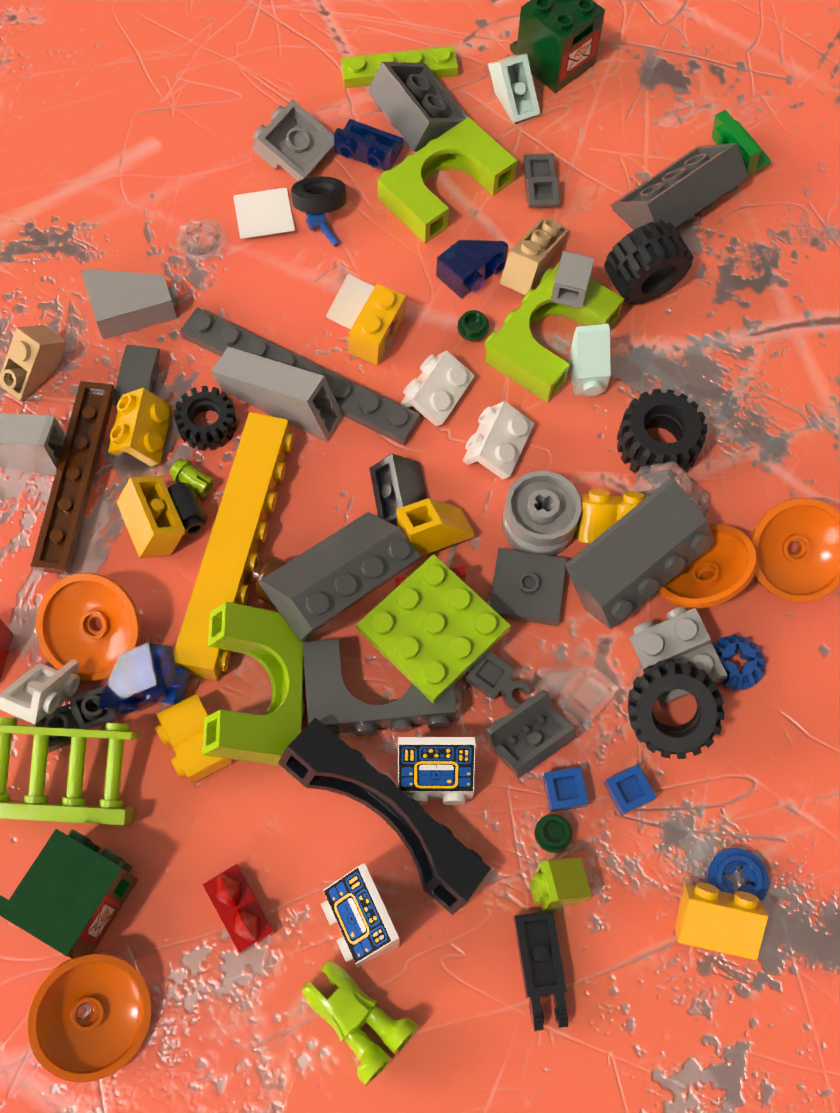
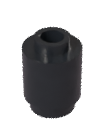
M185 482L171 485L167 490L184 526L185 534L193 535L200 532L204 528L208 516L195 489L189 487Z

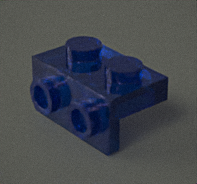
M349 119L343 130L337 128L334 132L335 153L341 154L345 158H352L368 164L373 168H379L384 171L391 170L404 147V138Z

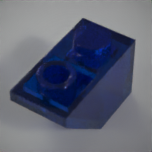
M459 240L437 257L436 277L463 299L470 292L479 290L484 281L490 276L499 274L505 268L508 244L504 241Z
M147 642L120 654L98 701L99 709L116 710V714L132 713L138 710L139 704L164 700L167 698L166 693L180 688L172 646Z

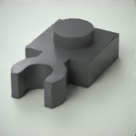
M488 651L477 661L463 678L491 700L500 693L503 696L505 705L513 710L521 705L513 699V690H520L525 695L531 691L527 683L511 680L509 677L515 669L491 651Z

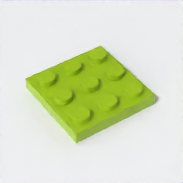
M434 554L356 624L357 630L433 704L505 636L511 627L506 620Z

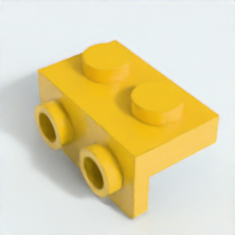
M145 388L123 394L117 404L118 411L114 427L110 433L111 440L108 452L112 455L127 452L151 467L159 465L173 406Z

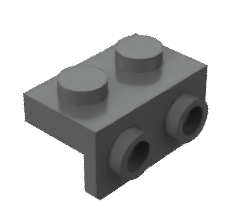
M545 690L526 699L518 708L505 717L496 720L486 731L493 752L518 779L577 737L575 728L552 706L550 695Z

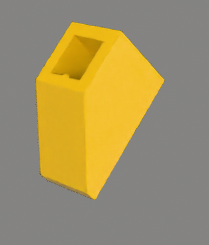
M427 498L396 509L397 526L401 528L420 556L474 537L473 529L462 510L458 507Z

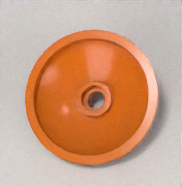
M793 498L773 506L760 518L750 540L757 554L755 577L768 592L791 602H810L830 594L840 585V512L820 500ZM795 541L797 549L794 553H790L789 545Z
M709 524L715 543L705 553L685 567L679 575L673 577L657 591L658 594L666 601L680 607L684 606L685 608H707L732 599L748 586L757 569V554L750 538L732 526Z
M79 573L61 579L46 592L37 611L36 633L42 652L57 670L74 659L80 662L78 670L80 680L97 681L118 673L130 662L139 644L141 624L133 599L120 584L104 575ZM96 618L102 621L101 629L95 625Z
M87 953L62 962L45 976L36 988L29 1003L26 1017V1033L32 1053L42 1067L63 1080L91 1082L112 1075L135 1056L146 1038L151 1021L149 990L142 976L134 967L110 954ZM82 1005H90L89 1014L79 1018L77 1015L78 1009Z

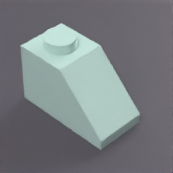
M527 54L513 55L488 63L495 94L511 122L515 123L539 115L540 109Z
M609 324L575 328L568 359L574 396H596L600 393H606L611 376Z

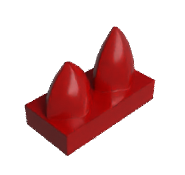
M237 864L203 884L240 954L275 934Z

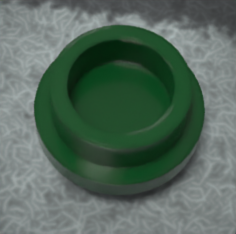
M467 311L458 320V333L468 341L482 340L489 332V321L480 311Z
M550 814L538 821L534 830V837L538 846L544 851L559 853L569 846L572 840V828L569 822L562 816Z

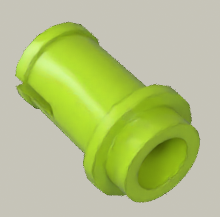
M178 459L172 465L169 475L173 477V482L187 483L189 487L195 489L200 497L204 498L207 495L206 492L209 493L213 488L215 480L191 466L192 462L190 460Z

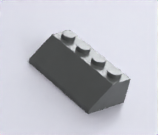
M738 144L697 146L611 204L613 211L633 230L647 223H654L659 220L669 221L675 228L692 221L695 218L694 214L717 203L716 199L737 190L738 184L749 177Z
M670 478L569 560L565 566L584 609L609 629H613L648 598L654 596L673 577L679 575L697 557L705 553L715 542L707 518L679 484Z
M367 512L270 573L258 583L298 640L301 641L405 571L421 556L401 528Z

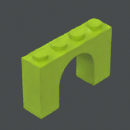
M468 117L437 139L430 140L425 147L415 154L408 155L403 162L391 170H386L377 179L378 200L426 244L448 228L449 208L424 184V181L430 175L442 170L462 171L470 175L494 196L515 181L517 160Z
M559 263L554 269H547L541 278L540 285L535 290L530 289L526 293L517 311L512 310L507 315L503 327L498 332L493 331L487 338L484 346L486 348L485 363L547 403L565 383L570 364L541 346L532 336L530 328L537 321L550 316L567 317L582 326L609 324L610 328L619 318L624 302L623 297L592 278L589 280L582 309L551 302Z
M227 601L210 612L208 647L243 653L257 660L269 676L272 698L264 715L220 709L205 717L202 755L280 766L278 762L287 746L301 733L302 716L305 710V704L302 699V683L305 678L302 642H306V637L299 641L279 612Z

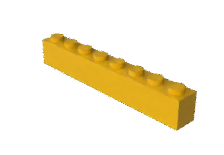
M252 412L248 414L171 659L174 667L191 671V676L218 681L221 671H226L229 666L231 651L208 647L209 616L212 610L226 601L241 605L247 604L250 593V585H247L250 573H254L259 563V553H256L259 542L264 543L267 537L268 523L266 518L268 512H273L276 506L277 492L274 491L277 482L282 483L285 476L286 463L283 462L285 454L291 453L294 445V434L290 433L289 421L287 419Z

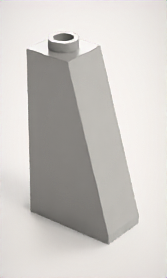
M229 346L211 370L222 391L274 417L287 419L289 424L321 440L328 442L344 417L323 375Z
M0 413V466L55 477L65 440V435L55 416Z

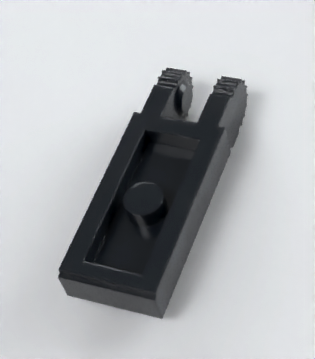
M553 911L516 915L513 917L525 995L526 998H529L534 1031L544 1029L545 1021L543 1011L541 1010L540 996L553 995L554 1016L558 1027H568L564 996L567 990Z

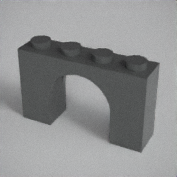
M339 639L302 642L308 725L316 717L321 723L330 726L339 737L340 733L354 732L356 736H369L375 734L378 729L391 728L392 732H407L412 730L413 726L428 725L430 729H439L449 726V722H455L457 710L454 685L434 704L413 684L396 701L383 705L367 704L355 698L343 682Z

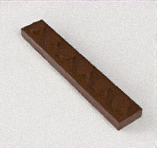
M80 381L31 567L35 571L69 575L116 393L112 384Z

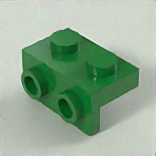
M726 109L715 115L712 139L717 145L738 144L749 177L770 165L771 160L744 127L733 119Z

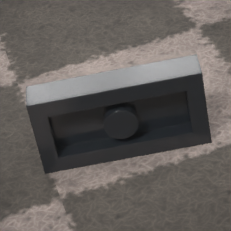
M392 453L369 468L379 518L397 526L396 509L428 498L421 464L418 461Z

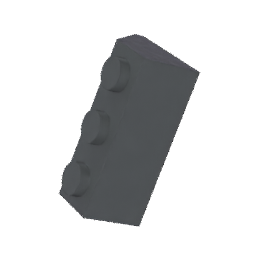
M382 62L368 89V93L375 100L378 108L385 113L391 121V125L399 131L408 147L413 151H419L430 140L437 139L468 118L426 63Z

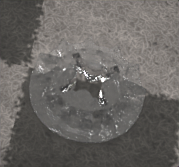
M203 216L201 220L194 221L190 218L187 225L181 224L180 232L176 234L178 249L184 256L192 260L202 261L217 256L223 250L226 244V235L223 226H219L216 219L209 221ZM204 232L205 237L202 238L200 245H198L196 237L199 236V233Z

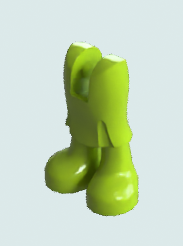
M328 960L321 967V970L326 974L332 985H336L338 989L327 1000L325 994L308 981L301 988V992L310 1007L336 1031L340 1042L345 1041L354 1051L359 1060L357 1076L367 1086L387 1067L392 1058L361 1030L365 1023L374 1030L394 1055H397L418 1030L419 1025L409 1017L399 1020L391 1018L377 1006L378 1001L366 995L342 967Z

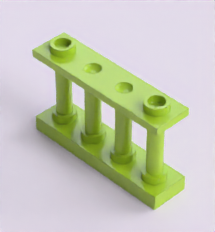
M0 717V819L109 825L132 823L134 807L123 806V800L119 799L124 739H140V732L129 731V724L106 723V730L17 725V718ZM12 734L34 735L29 793L24 795V801L10 800V794L7 793ZM49 735L71 737L66 797H62V803L47 802L48 796L44 795ZM87 737L109 739L104 799H100L99 805L85 804L86 798L82 797Z

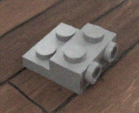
M292 99L285 108L280 105L270 117L272 122L267 127L262 124L252 137L255 141L252 150L274 169L281 166L297 181H300L312 173L335 147L339 139Z
M684 606L678 607L666 614L668 620L654 625L653 621L644 622L633 629L635 634L629 637L643 670L648 666L651 668L657 666L658 661L664 660L665 663H670L672 659H680L685 664L688 661L696 664L697 668L703 669L714 683L727 678V673L711 643V638L696 608L687 610ZM672 689L662 693L657 700L662 707L691 693L681 689Z

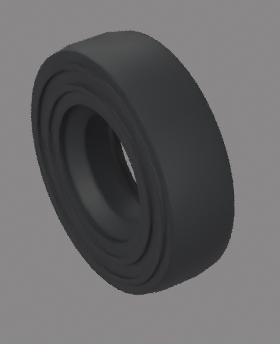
M332 177L305 178L292 186V203L297 210L306 213L320 214L332 212L345 205L346 187L341 180Z

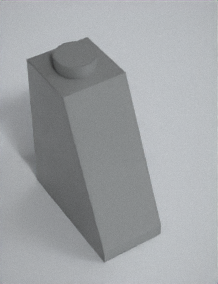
M95 269L81 270L95 320L103 339L177 319L174 306L179 305L174 286L167 287L164 275Z

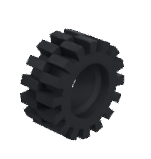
M201 386L202 392L198 393L195 387L190 389L192 394L190 397L186 393L181 396L183 403L177 401L175 405L177 411L174 410L175 422L184 442L187 441L190 447L194 448L197 444L199 450L205 451V445H209L210 451L216 450L215 443L219 442L220 446L223 447L226 445L225 437L231 440L234 436L233 431L237 429V418L231 398L228 399V395L224 391L220 394L219 389L213 387L212 391L209 392L207 386ZM203 411H215L218 414V420L209 426H197L193 422L194 417Z

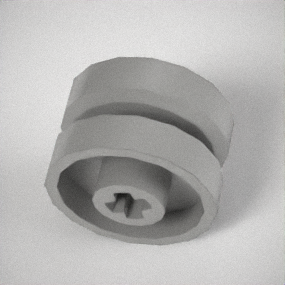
M532 471L520 476L509 488L502 516L503 534L509 545L517 551L549 556L562 553L572 542L582 511L581 497L574 484L564 476L550 471Z

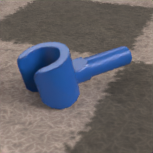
M306 213L308 228L310 230L320 228L332 245L337 247L340 241L329 229L325 214Z

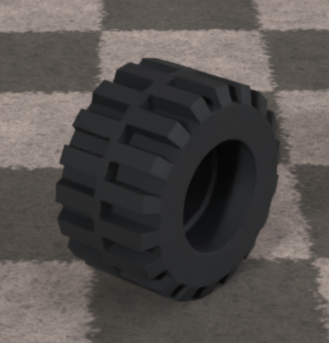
M659 220L638 227L624 236L607 255L604 267L617 291L624 298V301L635 305L654 300L675 287L691 268L693 255L674 225L669 221Z
M653 389L651 395L647 391L640 394L639 399L634 398L630 402L629 407L626 408L617 435V440H619L617 450L618 452H623L621 456L623 463H630L629 469L633 473L637 471L642 472V478L648 479L649 476H654L655 481H663L664 477L667 476L668 479H676L678 474L682 476L686 474L698 458L708 431L707 424L703 423L706 417L703 412H697L699 405L695 401L689 403L687 401L688 396L683 393L677 396L674 394L675 390L667 389L666 393H662L661 389ZM646 429H665L677 441L673 443L656 441L646 432Z
M672 659L670 663H665L664 660L658 661L657 666L645 668L643 670L644 674L641 677L637 676L633 681V688L629 691L628 695L629 720L640 743L644 742L648 750L653 753L656 750L660 751L661 757L669 759L670 754H677L678 759H685V753L693 752L694 756L702 753L700 749L702 746L706 745L709 748L714 743L712 738L714 734H720L722 730L720 722L724 720L725 711L722 707V704H724L722 696L714 681L703 669H698L696 664L689 661L685 664L680 659ZM672 689H681L691 693L697 702V710L693 718L686 724L677 727L666 726L660 723L653 714L655 700L662 693Z

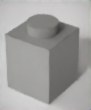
M562 252L554 281L551 302L582 309L594 258L579 253Z

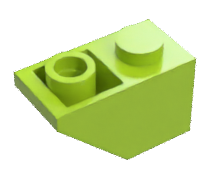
M582 858L542 861L533 873V880L529 881L534 904H541L542 912L585 903L592 897Z

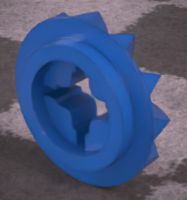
M735 633L728 637H721L713 645L727 673V678L719 681L723 686L734 690H745L755 686L764 676L767 660L763 657L762 647L756 646L750 637H740ZM736 650L739 653L740 659L749 661L743 664L740 672L737 669L736 663L727 661V659H732Z
M731 848L720 852L713 858L706 871L708 873V884L717 887L722 892L733 894V882L727 880V877L724 876L734 874L740 865V876L749 884L740 886L737 891L748 892L755 895L759 900H764L769 888V877L764 864L756 855L745 849Z

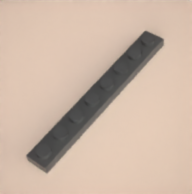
M198 307L180 330L182 338L219 356H222L229 346L325 376L344 417L404 446L420 421L419 413Z

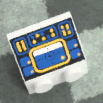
M398 737V789L406 796L416 800L421 805L428 804V800H443L445 805H463L466 803V800H472L474 794L475 737Z
M365 863L357 866L323 890L327 900L320 904L329 925L338 923L343 937L336 941L346 962L353 959L358 968L399 947L398 934Z

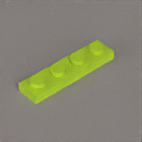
M454 46L341 58L344 88L371 85L382 62L426 63L437 78L458 76V63Z

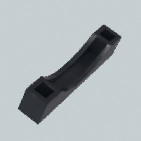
M316 717L287 746L278 764L306 788L322 789L345 795L365 805L382 817L398 834L409 850L417 867L423 890L452 915L469 900L491 870L477 852L463 845L453 836L448 827L434 820L424 811L419 802L406 796L395 786L391 778L378 772L366 761L362 753L349 747L330 726L321 723Z

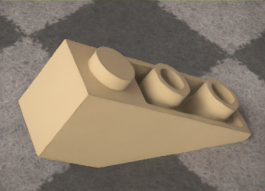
M542 218L510 250L500 284L524 295L530 289H535L564 242L569 230L561 227V224L555 220Z

